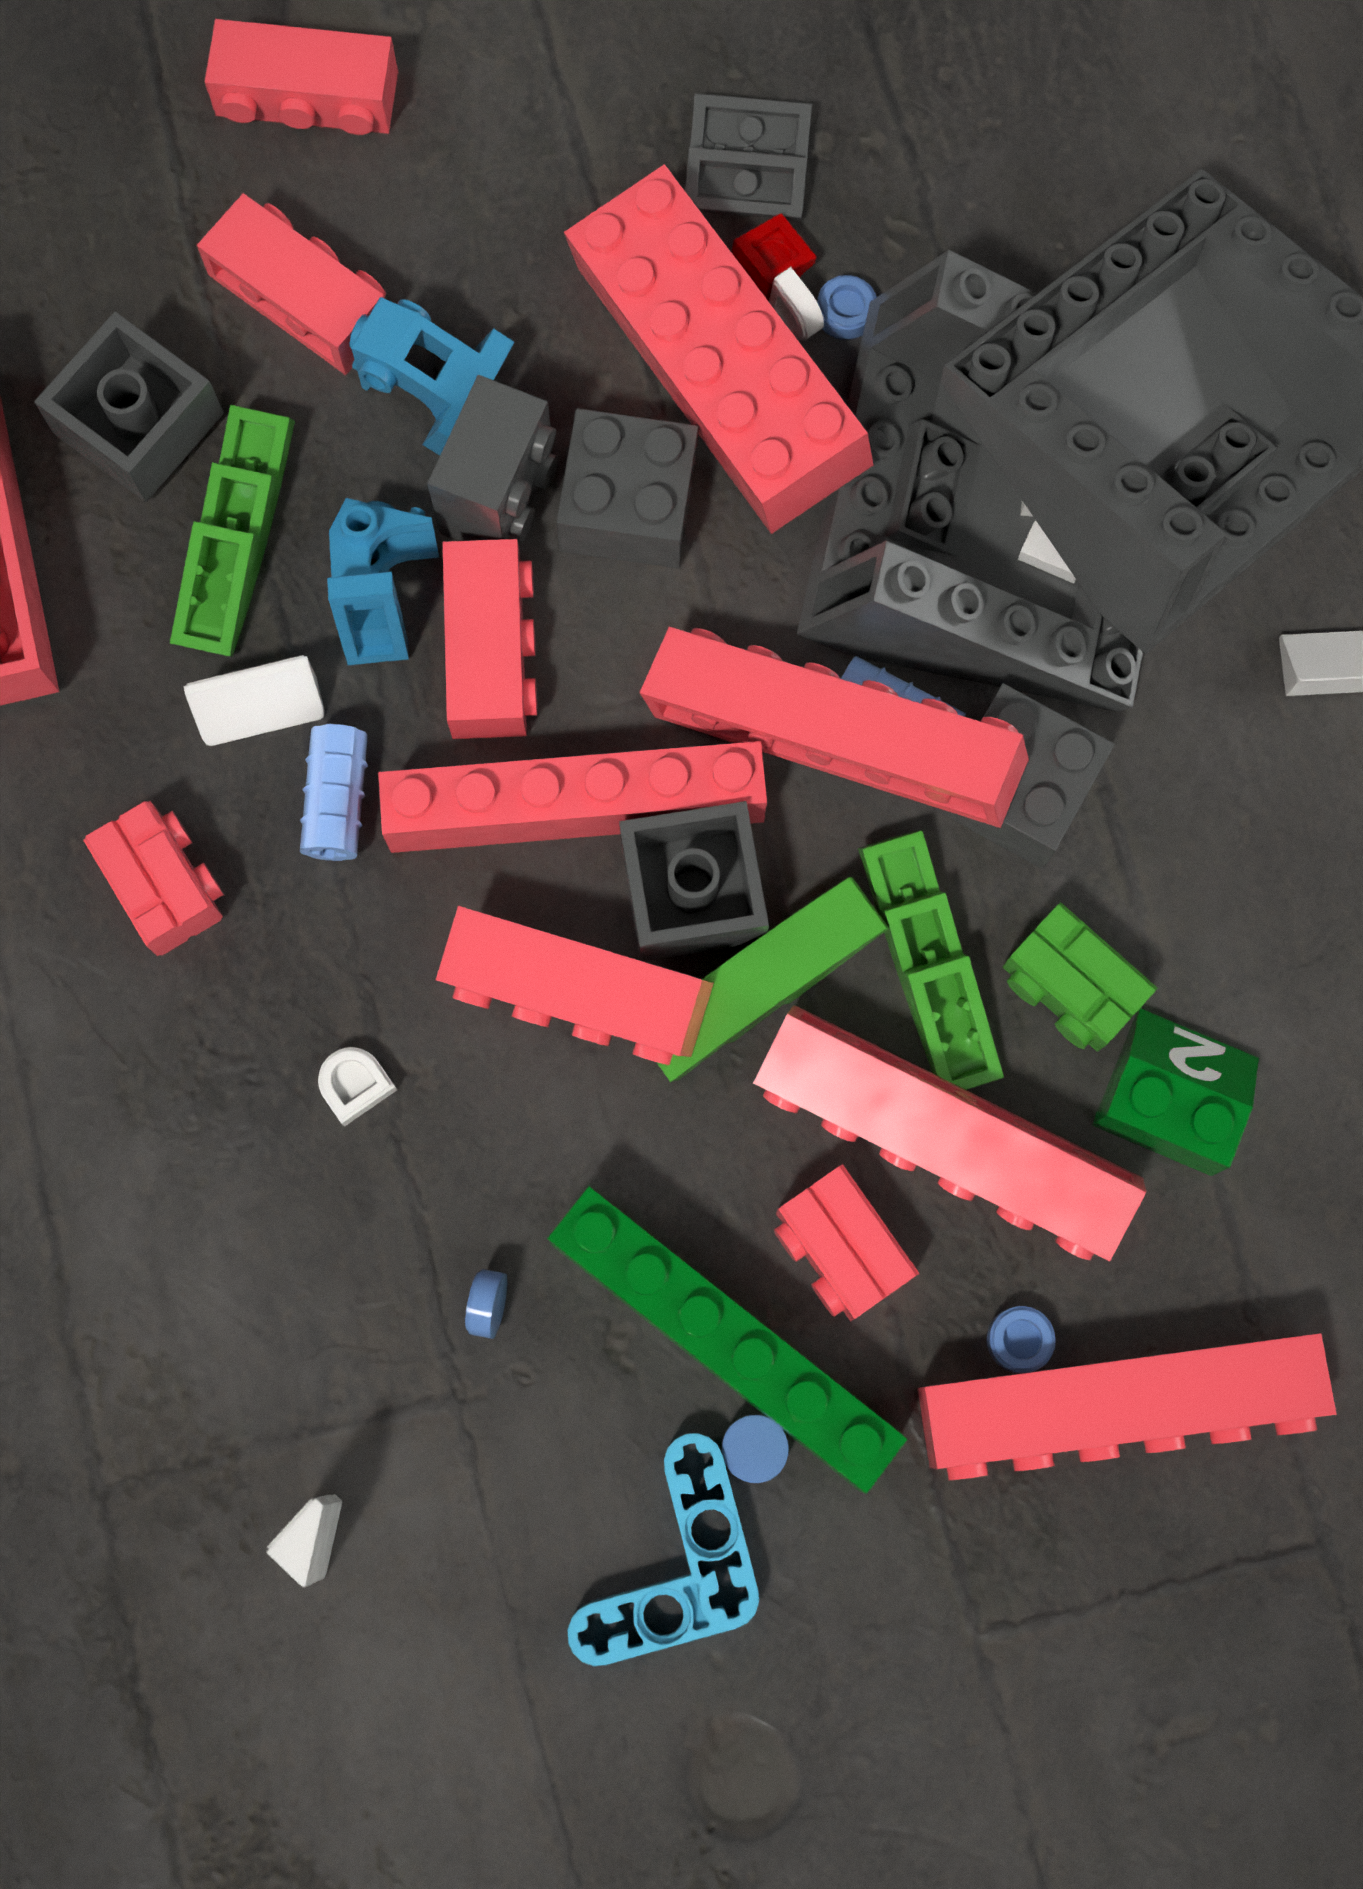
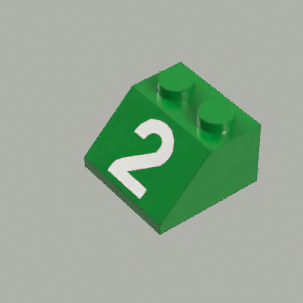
M1140 1008L1136 1012L1092 1126L1209 1176H1213L1230 1168L1253 1109L1259 1058Z

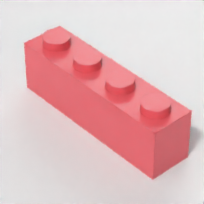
M461 906L457 908L436 977V981L456 986L452 996L453 999L486 1009L490 1008L492 998L515 1005L512 1017L544 1027H549L552 1017L575 1023L572 1036L604 1046H609L612 1035L636 1042L633 1055L665 1065H670L673 1054L692 1057L714 984Z

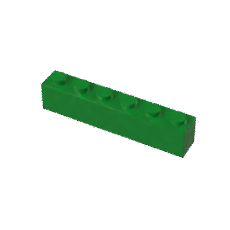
M591 1187L585 1190L547 1238L555 1249L764 1416L771 1419L784 1432L859 1492L865 1494L869 1492L907 1441L905 1436Z

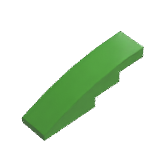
M230 405L219 464L212 462L201 522L193 521L170 639L171 644L233 657L253 595L282 485L295 421L290 417Z
M911 831L858 848L876 910L889 927L884 934L932 1073L965 1090L1004 1078L971 961L968 955L963 954L946 893L940 891L923 831Z
M848 877L702 979L714 984L692 1057L673 1054L670 1065L657 1062L670 1082L678 1081L724 1045L735 1042L782 1005L793 1002L889 929L852 877Z

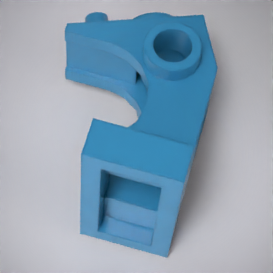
M382 297L379 298L369 316L363 314L358 319L350 337V348L354 357L352 368L357 370L363 389L367 391L372 387L380 392L390 393L395 385L414 395L431 410L436 421L422 445L439 456L477 375L494 380L514 344V341L493 329L473 350L432 323L430 315L416 303L401 299L396 304ZM413 344L427 349L445 361L435 380L405 361Z
M345 498L329 530L331 577L327 578L328 600L347 665L409 659L408 638L392 572H389V569L398 563L409 560L439 558L432 518L425 516V512L420 508L413 507L409 513L397 510L393 506L381 501H370L367 503ZM371 559H376L377 562L371 565Z

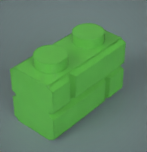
M1061 902L1016 949L1002 967L1011 975L1007 979L1009 987L1022 1000L1032 1006H1036L1041 1001L1059 1018L1055 1026L1070 1043L1080 1049H1085L1089 1044L1097 1052L1115 1037L1158 989Z

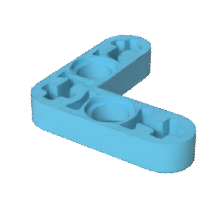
M699 1433L684 1434L671 1443L664 1457L665 1475L691 1574L593 1600L581 1606L571 1618L568 1627V1643L573 1654L582 1662L592 1666L612 1664L737 1629L747 1624L755 1615L759 1604L756 1579L724 1458L718 1445L709 1437ZM695 1443L699 1453L705 1454L710 1452L713 1459V1465L703 1469L707 1490L720 1484L724 1498L702 1499L692 1504L689 1508L684 1509L681 1494L695 1493L688 1473L677 1474L674 1469V1462L684 1458L683 1446ZM705 1510L722 1512L730 1523L729 1538L723 1546L717 1549L708 1550L702 1548L692 1537L691 1526L693 1520L699 1513ZM734 1551H738L741 1564L727 1565L734 1587L746 1586L748 1597L738 1601L739 1613L726 1616L722 1606L711 1607L709 1603V1596L719 1592L715 1570L712 1569L705 1575H701L698 1562L719 1561L731 1555ZM658 1595L674 1597L683 1609L681 1625L670 1634L661 1635L653 1632L647 1627L644 1620L646 1604ZM629 1602L634 1603V1625L643 1642L629 1645V1633L627 1630L610 1636L608 1639V1650L604 1652H597L593 1642L582 1643L579 1632L588 1628V1616L600 1613L603 1623L611 1624L625 1619L619 1605Z

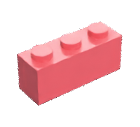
M215 19L205 85L216 116L226 117L235 122L249 123L253 120L284 123L297 129L318 126L338 128L355 135H364L370 132L389 134L398 67L392 37Z
M243 193L197 244L208 275L344 375H347L352 369L354 361L352 349L350 348V337L353 328L363 314L368 316L371 314L380 297L384 298L386 296L384 289L368 273L362 270L353 273L339 263L335 252L319 238L311 237L308 240L295 231L289 219L278 208L269 203L262 207Z
M517 539L443 542L447 723L452 739L527 736L526 716H537L538 713L536 678H525L524 657L536 656L534 619H523L522 598H534L532 560L521 561Z

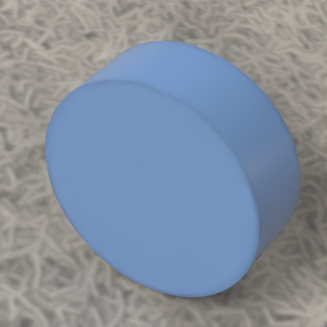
M851 275L838 276L825 283L817 299L824 319V327L822 329L828 335L842 340H850L862 336L869 304L876 298L872 287L863 279Z
M482 1269L475 1275L468 1297L465 1317L466 1330L470 1335L490 1339L496 1336L506 1301V1273Z
M1017 1306L1004 1310L993 1319L988 1328V1351L993 1360L1001 1368L1009 1372L1028 1373L1036 1371L1049 1361L1054 1352L1056 1341L1052 1324L1044 1314L1034 1308Z
M749 1415L742 1417L731 1424L723 1437L722 1455L725 1465L734 1476L745 1482L762 1483L771 1480L781 1472L788 1458L789 1446L784 1431L765 1416Z

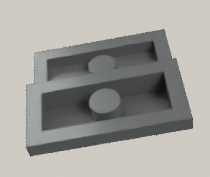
M695 93L685 192L700 212L773 218L782 213L786 219L801 220L812 104Z

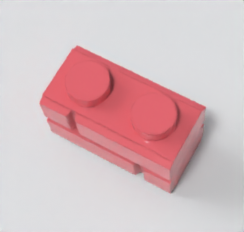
M144 801L120 815L118 820L110 821L85 836L83 841L143 942L156 956L168 953L188 941L189 937L200 934L220 922L223 918L214 901L224 894L205 863L195 868L192 866L183 851V848L192 844V841L173 811L162 816L151 801Z
M843 1164L782 1205L776 1212V1215L782 1222L781 1225L774 1229L777 1238L795 1262L805 1256L820 1278L811 1285L833 1317L843 1311L848 1319L852 1321L920 1274Z

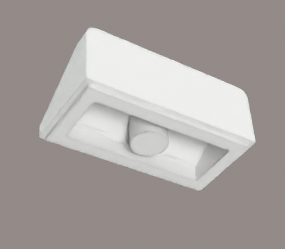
M1363 631L1287 634L1279 637L1286 696L1363 692Z
M304 655L186 683L187 685L183 686L198 730L207 746H214L317 721L325 715L316 674L308 657H304Z
M336 1494L311 1498L267 1546L269 1550L266 1553L304 1588L325 1578L342 1506V1500Z

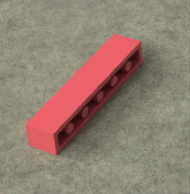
M672 627L668 628L639 692L655 718L733 743L761 741L762 752L998 828H1001L1029 760L1023 734L1018 733V730L1006 721L994 717H983L981 722L958 715L957 711L948 704L935 699L925 698L921 703L898 697V694L893 689L882 683L871 680L863 681L862 685L840 679L837 673L823 665L816 663H806L804 667L782 661L776 653L769 649L756 645L748 646L747 650L726 644L718 635L701 628H693L691 633Z
M761 741L378 772L382 835L391 853L620 834L619 821L747 801L750 823H764L767 806Z
M795 1005L787 1013L753 1083L765 1089L763 1097L773 1105L793 1113H797L801 1107L823 1118L821 1126L841 1139L856 1142L859 1136L882 1147L879 1152L880 1156L891 1164L907 1171H914L918 1165L940 1176L938 1184L949 1193L968 1201H972L975 1195H978L998 1205L999 1207L996 1212L1004 1220L1025 1230H1032L1034 1224L1058 1235L1056 1243L1061 1248L1085 1260H1091L1093 1254H1096L1111 1261L1146 1194L1143 1177Z
M1321 1333L917 1388L929 1468H947L948 1480L987 1476L986 1462L1013 1459L1014 1471L1053 1467L1052 1453L1078 1450L1080 1462L1119 1458L1118 1444L1144 1441L1146 1453L1185 1449L1184 1435L1209 1432L1211 1444L1245 1441L1252 1439L1250 1426L1274 1423L1276 1435L1311 1432L1317 1430L1315 1417L1337 1415Z

